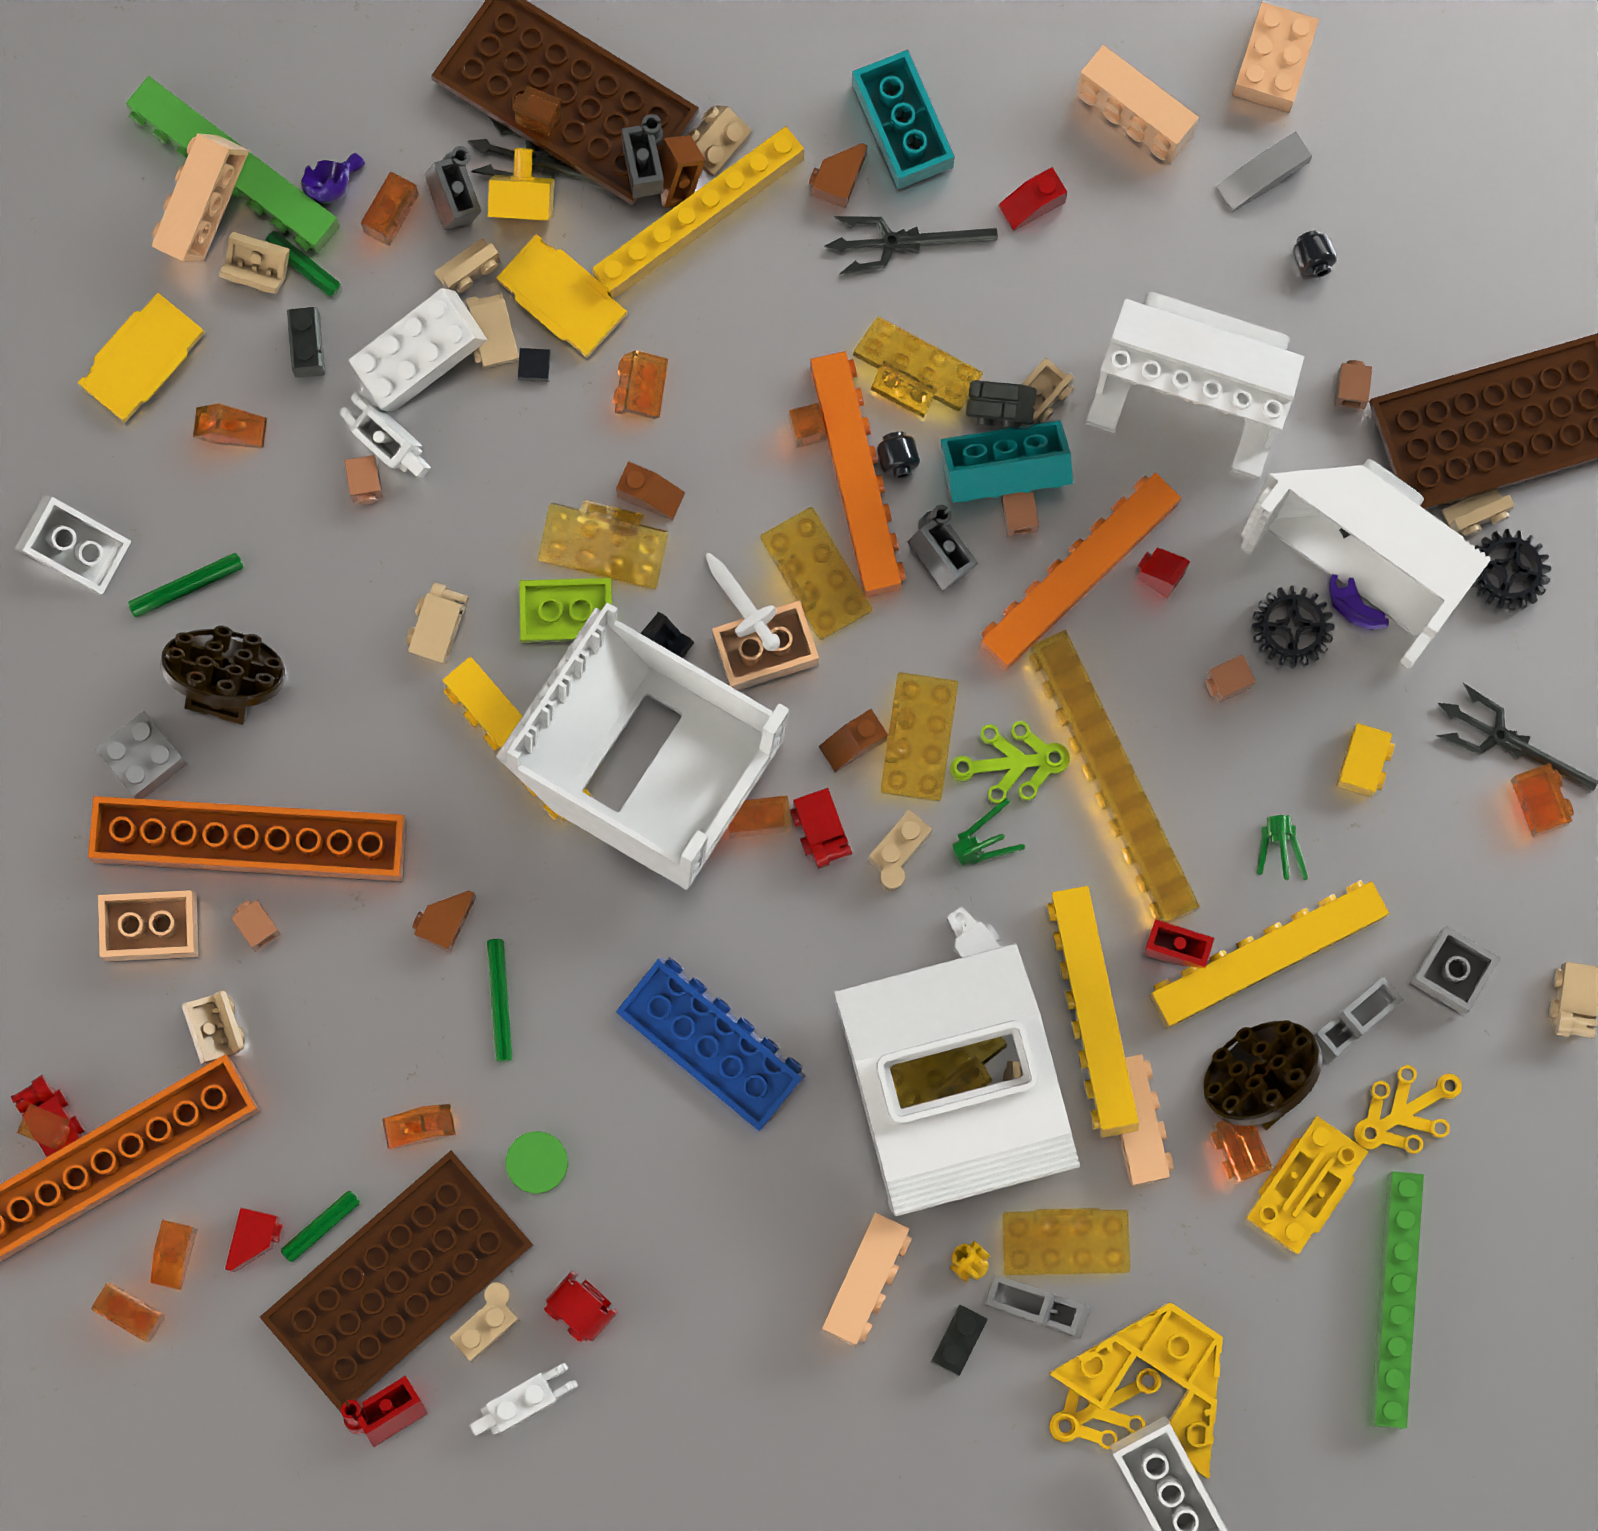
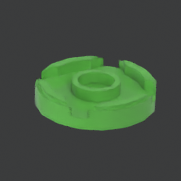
M541 1131L528 1132L515 1139L508 1149L505 1160L507 1174L513 1184L522 1191L532 1194L548 1193L565 1178L568 1168L567 1152L561 1142L551 1134Z

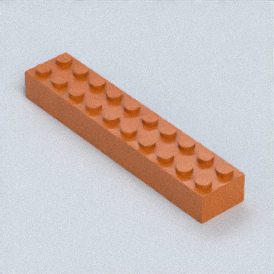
M93 796L88 858L93 863L402 882L407 820L404 815Z
M224 1054L1 1183L0 1262L261 1112L231 1058Z

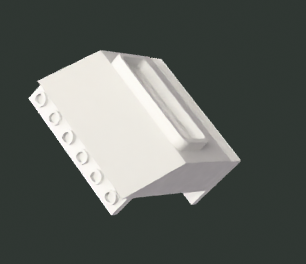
M1148 292L1143 304L1125 299L1100 371L1101 376L1086 424L1115 433L1131 382L1133 385L1140 384L1155 389V392H1163L1164 395L1168 393L1183 398L1186 402L1191 401L1195 405L1199 403L1214 408L1216 412L1222 411L1226 415L1230 413L1246 419L1230 471L1259 480L1277 432L1282 433L1305 356L1287 351L1290 338L1283 333L1169 296Z
M1370 459L1364 465L1268 474L1250 511L1247 525L1241 534V537L1244 538L1241 548L1249 554L1252 553L1267 531H1269L1330 576L1332 574L1338 575L1337 581L1344 586L1348 585L1349 577L1354 578L1359 596L1417 637L1400 660V663L1408 669L1411 668L1431 639L1434 638L1490 562V556H1485V552L1480 553V550L1475 549L1474 545H1469V541L1464 542L1463 536L1423 509L1421 504L1424 498L1420 493ZM1342 528L1351 535L1343 538L1339 529Z
M607 602L602 611L597 608L594 609L496 757L552 811L654 872L661 874L673 883L688 890L784 741L790 709L779 703L773 712L618 621V608ZM650 696L679 713L682 717L622 809L616 812L583 793V790L643 698Z
M1016 943L834 991L838 1014L841 1016L888 1195L886 1197L889 1208L895 1216L1080 1167L1041 1014ZM1008 1034L1013 1035L1023 1073L1021 1077L910 1107L900 1108L890 1071L892 1065Z

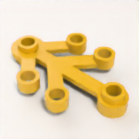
M1410 1065L1402 1066L1397 1071L1398 1084L1391 1114L1380 1120L1383 1100L1389 1096L1390 1086L1384 1081H1377L1370 1088L1372 1098L1367 1118L1361 1120L1354 1129L1355 1141L1364 1149H1375L1381 1144H1386L1404 1149L1409 1154H1417L1423 1148L1421 1137L1410 1135L1406 1138L1387 1132V1130L1400 1125L1431 1133L1435 1138L1447 1136L1450 1131V1125L1446 1120L1437 1119L1433 1121L1413 1115L1441 1098L1453 1099L1458 1096L1462 1090L1461 1080L1454 1074H1444L1436 1081L1435 1088L1406 1104L1411 1083L1415 1081L1417 1072ZM1408 1069L1411 1071V1080L1407 1081L1402 1078V1070ZM1447 1080L1454 1082V1091L1450 1092L1445 1089L1444 1084ZM1377 1085H1382L1385 1088L1386 1093L1384 1096H1378L1375 1093ZM1436 1123L1444 1125L1445 1132L1443 1134L1435 1132L1434 1127ZM1366 1128L1375 1130L1376 1135L1374 1139H1368L1365 1136ZM1410 1139L1417 1140L1419 1144L1417 1150H1411L1408 1147Z
M1151 1368L1141 1370L1134 1382L1113 1393L1104 1409H1100L1089 1401L1086 1408L1076 1413L1080 1395L1069 1388L1063 1411L1055 1413L1050 1420L1049 1430L1051 1435L1060 1442H1070L1076 1437L1099 1443L1104 1449H1111L1110 1446L1103 1444L1102 1436L1106 1433L1111 1434L1114 1439L1112 1444L1118 1441L1115 1432L1111 1430L1100 1432L1082 1424L1094 1418L1124 1427L1130 1433H1134L1136 1431L1130 1428V1421L1137 1418L1141 1422L1140 1429L1144 1428L1145 1421L1141 1416H1128L1110 1409L1141 1392L1144 1394L1156 1392L1162 1382L1160 1374ZM1145 1375L1151 1376L1154 1380L1153 1385L1149 1388L1142 1384V1378ZM1063 1420L1068 1421L1071 1425L1067 1433L1061 1432L1059 1429V1423Z

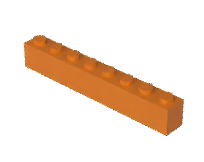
M846 351L811 358L810 369L865 598L901 590V581L906 580L903 563H897L894 551H899L896 534H890L887 522L892 521L889 505L882 504L880 493H884L885 489L881 474L876 475L873 464L878 463L875 447L868 445L866 435L871 434L867 417L862 418L859 408L864 406L861 389H855L853 378L857 377L854 360H848Z
M1156 472L1150 478L1146 475L1134 485L1133 489L1135 492L1128 499L1123 496L1111 508L1114 513L1106 520L1103 517L1097 520L1090 528L1092 534L1085 541L1079 538L1068 549L1071 554L1063 562L1057 559L1046 570L1049 575L1041 583L1035 580L1025 590L1024 593L1027 596L1020 603L1016 600L1004 610L1003 614L1005 617L998 624L993 621L983 630L981 635L984 638L981 640L980 646L1005 671L1025 654L1179 505L1181 497Z

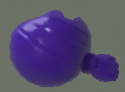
M353 153L343 163L322 160L317 162L314 170L308 165L301 180L302 190L317 203L329 204L338 201L346 191L349 174L361 169L365 165V161L357 153Z

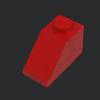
M1051 167L1024 182L1000 202L998 207L1011 229L1015 231L1064 204L1068 192L1054 168Z
M1157 547L1153 554L1146 552L1137 565L1141 569L1137 578L1168 599L1185 575L1190 561Z
M1155 919L1144 955L1173 965L1206 968L1215 938Z
M240 1207L225 1270L236 1272L272 1250L274 1243H279L282 1237L284 1225L279 1224L281 1218Z

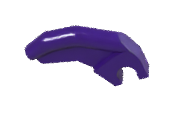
M1332 574L1329 591L1332 606L1351 624L1368 630L1383 629L1389 626V619L1385 618L1384 613L1363 603L1354 578L1349 577L1348 585L1345 588H1340L1336 584L1338 575Z

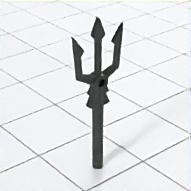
M488 118L501 135L509 133L525 139L500 122ZM487 139L468 140V143L482 154L489 151L514 159L515 152L513 150L492 145ZM525 139L526 148L533 149L532 170H536L541 175L546 173L552 179H555L557 174H562L597 184L556 157L548 156V152L539 153L536 151L535 144ZM491 164L470 171L492 177L494 175H513L511 172L493 169Z
M834 216L851 228L856 224H877L883 238L846 241L841 237L824 245V247L843 253L848 248L884 246L880 261L859 264L855 260L839 274L842 275L886 268L893 252L896 250L906 253V249L919 253L920 245L998 240L997 228L919 233L917 226L906 232L905 229L892 232L882 217Z
M1463 683L1473 703L1479 701L1496 712L1494 728L1460 711L1459 705L1438 703L1450 719L1457 717L1486 732L1490 737L1480 746L1459 738L1458 733L1436 735V737L1479 755L1495 745H1500L1505 752L1509 750L1516 760L1523 754L1587 789L1595 790L1598 784L1597 779L1528 744L1530 736L1517 735L1518 731L1507 730L1505 728L1504 708L1467 684Z

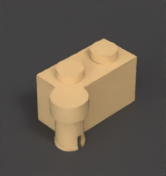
M502 293L479 299L477 296L466 298L468 311L488 339V341L473 351L475 363L481 362L482 368L487 369L518 361L519 355Z
M434 582L430 592L426 593L425 598L420 597L415 615H418L419 618L416 627H410L406 638V644L409 645L408 652L441 663H447L462 618L461 614H464L467 607L457 601L468 604L469 595L448 590L446 585Z
M909 809L869 855L868 862L881 872V883L888 891H895L903 885L905 881L903 867L932 834L933 829Z
M1565 962L1561 965V969H1556L1553 986L1558 987L1557 998L1552 999L1549 1010V1017L1554 1018L1555 1034L1569 1037L1571 1034L1594 1039L1597 1031L1594 1027H1597L1598 1022L1596 1019L1598 1013V967Z
M495 1282L488 1285L484 1293L487 1304L449 1337L470 1362H474L520 1321L506 1305L510 1299V1291L503 1283Z

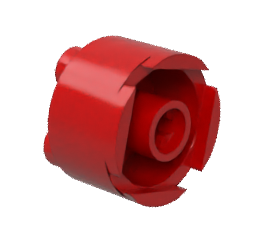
M570 1271L547 1297V1306L544 1310L554 1320L559 1321L561 1319L570 1327L567 1331L577 1341L582 1342L584 1340L587 1342L589 1340L593 1342L617 1315L618 1310L616 1308L609 1310L608 1307L612 1303L586 1279L582 1284L575 1280L579 1274Z

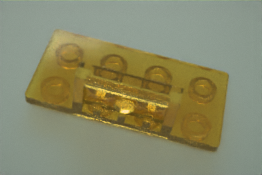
M876 317L853 352L854 357L878 369L870 390L922 418L927 414L933 399L955 411H960L969 398L970 382L972 380L980 381L983 375L982 371L881 317Z
M588 500L584 501L580 509L552 502L548 507L538 559L543 562L655 589L658 585L669 533L665 530L642 525L644 514Z
M809 507L761 534L760 539L795 599L797 601L800 600L804 614L820 640L872 612V606L813 507Z
M902 672L897 674L880 789L881 793L941 801L958 681Z
M1000 1036L893 1065L890 1071L900 1108L987 1086L993 1080L984 1065L1008 1046L1006 1041Z
M1079 1208L1004 1212V1274L1052 1275L1130 1272L1128 1211Z

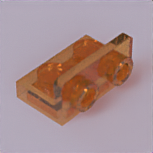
M637 350L627 353L621 358L618 365V374L620 375L619 386L616 388L613 396V402L616 404V414L621 415L629 412L652 419L660 417L668 365L667 358Z

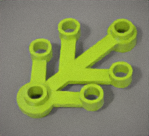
M1017 721L1011 728L1012 737L1017 741H1024L1038 753L1025 755L999 735V730L995 725L988 724L981 730V740L986 744H992L1007 757L972 761L967 756H959L952 761L950 774L956 781L966 782L975 773L1009 770L998 785L992 786L988 791V800L992 804L997 805L1006 798L1007 792L1026 768L1039 767L1031 780L1022 783L1018 790V795L1023 801H1032L1036 797L1037 789L1050 773L1058 774L1068 767L1070 754L1062 744H1046L1030 731L1029 725L1026 722ZM1017 726H1022L1026 729V734L1018 736L1014 729ZM991 729L995 732L996 736L993 739H987L984 736V732ZM1051 753L1059 754L1060 761L1057 763L1051 762L1049 755ZM959 763H966L969 770L966 773H960L957 770V765ZM1026 786L1033 789V795L1030 797L1024 796L1022 793V789ZM1000 790L1003 797L1000 800L993 799L991 796L992 791Z

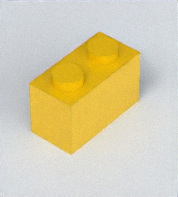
M1357 723L1352 730L1336 786L1370 797L1373 796L1376 789L1382 790L1387 774L1382 772L1385 760L1390 762L1395 748V744L1390 742L1393 734Z

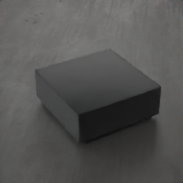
M520 348L518 380L549 382L550 349Z

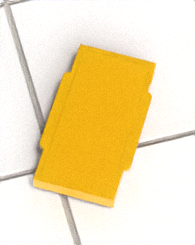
M537 234L496 277L497 282L515 296V301L560 340L569 342L586 358L593 353L627 315V311L608 295V291L601 282L562 249L555 250L553 247L548 246Z
M157 292L141 312L135 311L93 359L95 363L90 368V372L77 383L122 422L126 423L137 409L155 394L186 359L188 352L205 332Z
M1315 1116L1302 1137L1295 1138L1268 1176L1259 1190L1260 1198L1245 1219L1298 1255L1311 1235L1321 1230L1354 1181V1172L1369 1151L1320 1117Z

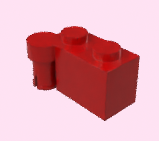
M829 788L793 800L794 808L789 810L795 827L801 826L805 836L800 838L805 856L811 855L818 869L829 866L831 861L852 855L850 845L848 846L849 842L845 836Z
M41 1075L31 1081L32 1085L10 1097L13 1103H16L15 1106L18 1111L24 1113L22 1114L24 1120L45 1156L48 1157L81 1138V1134L85 1130L76 1115L72 1118L70 1117L65 1108L69 1105V1102L61 1089L55 1091L46 1078Z
M406 1376L363 1401V1408L355 1400H348L349 1406H346L345 1402L341 1406V1414L344 1417L343 1421L346 1428L353 1434L365 1432L373 1447L428 1414Z

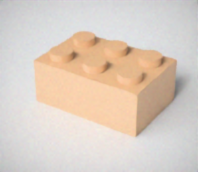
M1261 2L1232 96L1290 113L1319 19Z
M800 600L775 608L777 610L776 615L766 624L773 634H777L780 639V645L774 651H768L762 646L763 641L757 632L738 637L735 629L744 618L712 628V636L729 686L739 691L819 665V656Z
M192 890L98 895L99 956L105 962L199 957L197 895Z

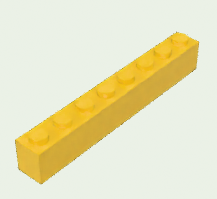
M785 126L592 267L594 277L602 283L612 299L617 298L804 160V148L787 126Z
M1362 880L1355 882L1345 888L1347 894L1339 898L1332 894L1318 902L1319 908L1311 912L1305 908L1291 915L1292 922L1284 926L1277 922L1263 930L1264 936L1254 940L1253 936H1250L1236 943L1237 950L1229 954L1222 950L1208 958L1210 963L1206 965V968L1188 967L1181 971L1182 978L1174 982L1167 978L1153 986L1155 991L1149 997L1165 1028L1168 1029L1386 918L1390 913L1373 881L1366 884Z
M1089 886L1052 892V903H1047V911L1050 922L1056 921L1058 932L1053 933L1056 951L1062 950L1064 961L1059 962L1062 980H1068L1070 991H1065L1068 1010L1074 1009L1076 1020L1071 1021L1074 1039H1080L1083 1050L1078 1051V1058L1081 1069L1087 1068L1089 1080L1084 1081L1087 1099L1093 1098L1095 1110L1090 1111L1093 1129L1100 1130L1101 1138L1138 1131L1139 1120Z

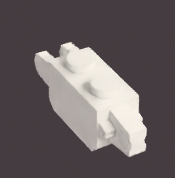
M355 392L351 399L354 404L363 410V413L358 417L351 409L345 407L339 413L352 425L350 428L351 432L391 468L400 469L405 473L409 469L417 477H424L431 467L420 457V454L423 452L421 450L423 446L389 414L381 410L379 406H373L366 398Z
M963 907L947 917V921L956 936L953 951L958 958L1000 948L997 943L1000 937L990 924L985 927L982 921L977 922Z
M566 1363L553 1368L545 1374H537L485 1404L486 1407L480 1410L484 1417L470 1424L475 1436L491 1429L494 1435L499 1432L503 1433L558 1401L557 1398L576 1388L578 1385L573 1380L552 1391L547 1382L554 1377L564 1374L568 1369Z

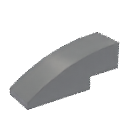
M1295 131L1218 184L1216 189L1231 212H1234L1282 183L1287 176L1309 164L1312 155Z
M1385 976L1313 1035L1319 1043L1322 1058L1327 1064L1333 1061L1404 1000Z
M998 1275L994 1276L985 1305L1078 1338L1082 1336L1091 1309L1084 1304Z

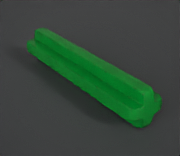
M272 231L266 237L265 242L290 249L288 264L327 296L332 297L338 292L341 286L340 282L277 231Z
M352 1191L344 1193L282 1247V1255L289 1262L296 1260L359 1205L360 1201Z

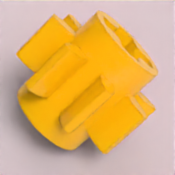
M973 1241L971 1245L962 1243L952 1253L951 1259L954 1264L950 1266V1269L964 1282H967L969 1278L978 1280L986 1274L989 1268L987 1259L990 1257V1254L976 1241Z

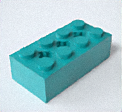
M908 49L852 71L853 88L898 190L953 168L955 156ZM889 90H890L892 94H896V95H894V96L887 95V94H886V91H889ZM899 117H902L904 121H907V120H908V122H906V123L899 122V121H898V118H899ZM914 144L915 147L920 148L917 150L910 149L909 145Z
M1061 420L1020 426L1019 429L1007 428L940 439L943 470L952 503L969 502L973 499L986 497L996 498L1018 492L1028 493L1037 489L1059 488L1064 485L1073 484L1071 452Z

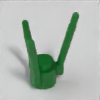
M1005 798L968 830L958 834L959 841L953 843L952 847L956 857L963 866L970 862L975 865L983 860L1025 849L1024 844H1019L984 853V848L1003 840L1005 835L999 834L980 842L977 836L971 838V835L1010 803L1009 798Z
M1275 815L1267 817V827L1261 828L1262 842L1257 868L1258 875L1263 874L1269 838H1271V843L1280 844L1283 877L1285 880L1290 878L1286 843L1291 840L1302 879L1307 880L1306 866L1296 836V826L1292 825L1291 816Z

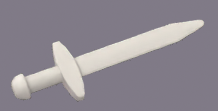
M707 553L706 559L711 573L744 617V620L735 629L738 637L757 632L763 641L762 646L766 650H776L780 645V639L766 625L776 615L777 610L775 607L770 605L757 610L726 566L712 554Z

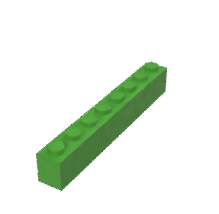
M150 76L143 81L126 102L130 112L129 117L140 127L146 124L154 130L152 132L153 136L164 145H167L168 142L177 148L176 153L185 161L188 157V144L193 137H196L197 133L219 135L238 144ZM248 153L231 196L237 198L240 195L248 201L246 205L251 211L259 216L264 213L271 219L270 224L282 234L287 231L295 237L293 241L305 251L311 249L318 254L339 229L340 225L337 217L252 153Z
M1395 1171L1387 1174L1370 1426L1407 1428L1424 1174Z

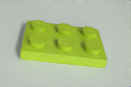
M612 579L519 580L521 643L573 642L595 608L602 611L607 602L612 605Z

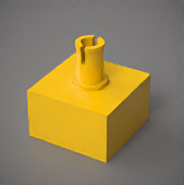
M514 148L513 175H494L489 180L487 217L548 221L553 216L555 179L533 177V149Z

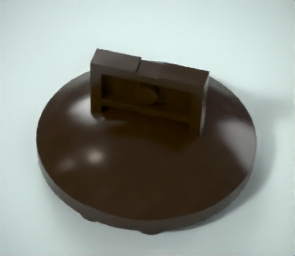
M216 626L214 629L177 633L175 638L164 647L160 662V669L165 680L175 690L186 696L185 709L206 715H214L220 717V719L241 725L247 719L248 707L264 703L275 697L282 689L285 677L283 661L272 648L262 642L261 637L255 634L245 635L234 632L227 626ZM231 637L242 638L243 642L232 639Z
M1289 1020L1266 1022L1251 1028L1244 1027L1236 1033L1234 1038L1213 1053V1060L1204 1078V1096L1209 1107L1221 1120L1239 1126L1259 1124L1267 1131L1312 1091L1322 1068V1051L1319 1043L1307 1028ZM1238 1042L1231 1050H1228L1230 1046Z

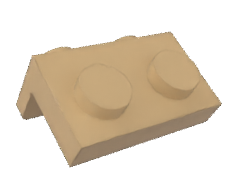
M722 105L710 107L703 114L701 124L686 134L691 135L705 158L703 169L712 176L719 171L752 132L728 106Z
M232 232L228 238L225 264L220 269L219 276L233 283L248 285L262 292L275 294L286 279L290 249Z
M480 239L435 271V276L445 289L462 293L470 288L475 280L482 275L490 274L497 268L498 264L501 263L499 253L492 243L488 245L484 239Z
M1046 357L1022 383V385L1034 387L1037 390L1035 405H1033V422L1029 425L1037 424L1039 421L1045 423L1055 411L1051 407L1059 399L1062 402L1066 400L1074 390L1072 386L1074 376L1071 373L1066 375Z
M1496 489L1469 497L1442 510V515L1451 529L1460 535L1464 534L1465 537H1468L1482 530V525L1489 522L1495 525L1509 518V513L1515 505L1510 495L1502 498L1499 490Z
M225 990L182 1005L201 1064L212 1062L224 1054L229 1057L234 1056L244 1049V1033L241 1027L237 1026L234 1017L235 1006Z

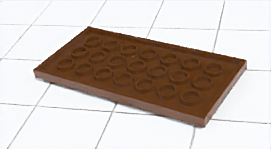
M485 0L431 75L432 81L632 206L638 198H633L621 143L622 128L639 125L641 127L643 125V118L646 115L654 114L661 120L663 139L678 137L685 133L699 113L698 106L527 0ZM662 143L657 147L658 154Z
M1598 333L1370 399L1369 404L1393 474L1422 495L1424 501L1421 507L1428 510L1598 460Z
M450 1150L264 1312L260 1319L341 1412V1406L344 1402L346 1406H349L348 1400L357 1401L534 1245L453 1151Z

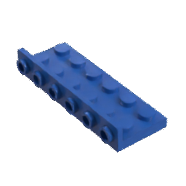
M670 957L667 960L664 958L657 959L617 1009L616 1013L758 1131H761L797 1085L806 1077L801 1072L803 1066L790 1056L785 1059L777 1052L779 1046L765 1036L762 1040L753 1032L755 1027L743 1017H740L738 1020L729 1012L732 1008L719 997H716L714 1000L705 992L708 988L695 977L691 980L681 973L684 968Z

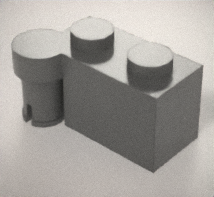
M654 114L646 115L642 120L643 125L641 127L639 125L622 128L621 143L633 198L663 193L664 179L657 147L663 141V129L660 118Z
M463 146L455 147L441 161L434 162L424 174L444 230L470 224L482 212L466 170V164L470 161L471 155L466 156L469 150Z
M938 505L933 511L927 512L919 520V530L907 542L944 591L966 576L979 563L950 524L945 525L951 520V511L945 513L948 507Z

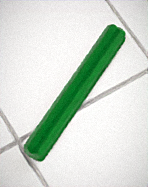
M232 553L130 600L128 607L134 617H139L243 568L242 560L237 553Z
M490 939L487 941L495 1059L498 1062H506L512 1060L504 941L502 939Z

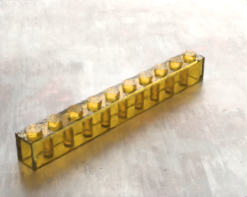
M1066 629L1033 644L1031 647L1032 654L1029 655L1031 665L1035 672L1041 671L1045 682L1042 683L1044 692L1049 700L1054 698L1058 709L1055 710L1058 721L1062 727L1067 726L1072 737L1068 738L1071 748L1076 755L1080 753L1085 762L1082 765L1085 777L1088 782L1094 781L1099 791L1095 793L1098 804L1102 810L1107 808L1112 818L1108 821L1114 836L1116 838L1120 836L1125 845L1122 848V853L1128 865L1134 864L1139 874L1135 876L1141 892H1147L1152 901L1149 904V909L1154 919L1172 923L1197 911L1200 905Z

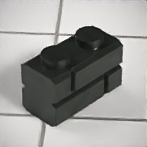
M307 307L287 310L291 367L295 377L324 375L325 363L321 316L318 308Z
M972 380L970 382L968 394L970 399L967 401L966 415L977 418V424L995 427V421H1001V427L1019 429L1020 423L1030 424L1033 422V405H1035L1037 390L1034 387L1022 384Z
M959 1305L931 1363L959 1377L988 1319Z

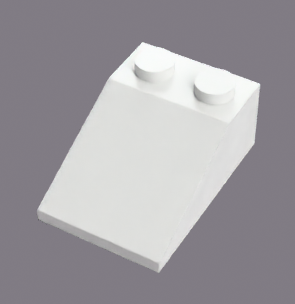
M44 495L15 549L103 595L132 541L58 499Z

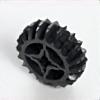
M1505 529L1503 538L1498 531H1495L1491 535L1492 540L1484 537L1481 540L1482 546H1475V549H1479L1480 553L1485 552V556L1498 549H1510L1505 559L1495 558L1494 561L1490 560L1471 586H1480L1481 589L1476 593V596L1479 598L1486 594L1488 596L1485 601L1487 606L1493 600L1497 601L1496 609L1499 611L1505 603H1507L1509 612L1515 610L1516 603L1521 610L1526 609L1527 601L1535 604L1538 601L1537 595H1543L1546 591L1542 585H1547L1550 582V578L1544 574L1551 571V566L1542 564L1548 560L1549 555H1539L1538 552L1542 549L1543 545L1539 543L1533 547L1531 545L1534 539L1533 535H1529L1526 540H1523V532L1520 530L1512 537L1510 529ZM1520 553L1529 560L1532 571H1530V567L1521 563ZM1512 560L1511 571L1514 573L1507 581L1508 575L1505 567ZM1486 570H1489L1490 574L1498 578V588L1491 583ZM1525 580L1531 582L1530 587L1521 592L1509 593L1513 582L1523 583Z
M1290 586L1288 595H1286L1282 587L1277 589V597L1271 592L1266 595L1268 603L1260 601L1257 605L1262 612L1256 611L1252 615V618L1258 622L1251 625V630L1260 632L1253 637V642L1263 641V644L1258 649L1259 653H1264L1268 649L1270 653L1267 660L1271 662L1275 656L1279 657V667H1283L1285 661L1289 660L1290 668L1295 669L1298 659L1303 667H1307L1309 664L1308 657L1314 662L1318 661L1319 654L1317 651L1325 654L1328 648L1324 643H1331L1333 640V636L1326 632L1333 631L1335 625L1325 622L1332 618V612L1322 613L1327 603L1323 601L1317 605L1315 601L1319 595L1314 593L1311 598L1306 597L1307 588L1305 587L1302 588L1299 595L1296 594L1295 586ZM1284 605L1288 606L1286 618L1276 620L1275 622H1268L1270 614L1275 609ZM1298 606L1307 610L1314 618L1315 623L1312 620L1304 619L1299 613ZM1291 618L1294 626L1299 627L1294 637L1293 633H1291V628L1286 627ZM1270 632H1273V635L1282 636L1286 641V648L1276 643ZM1310 632H1317L1316 639L1311 645L1298 650L1300 636L1309 635Z

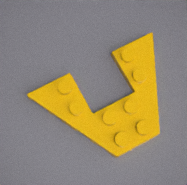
M1167 1302L1049 1372L1050 1376L1100 1409H1104L1135 1358L1138 1357L1187 1390L1169 1418V1422L1196 1472L1207 1479L1210 1478L1211 1449L1214 1441L1213 1427L1216 1419V1395L1218 1378L1220 1376L1219 1362L1223 1337L1173 1303Z

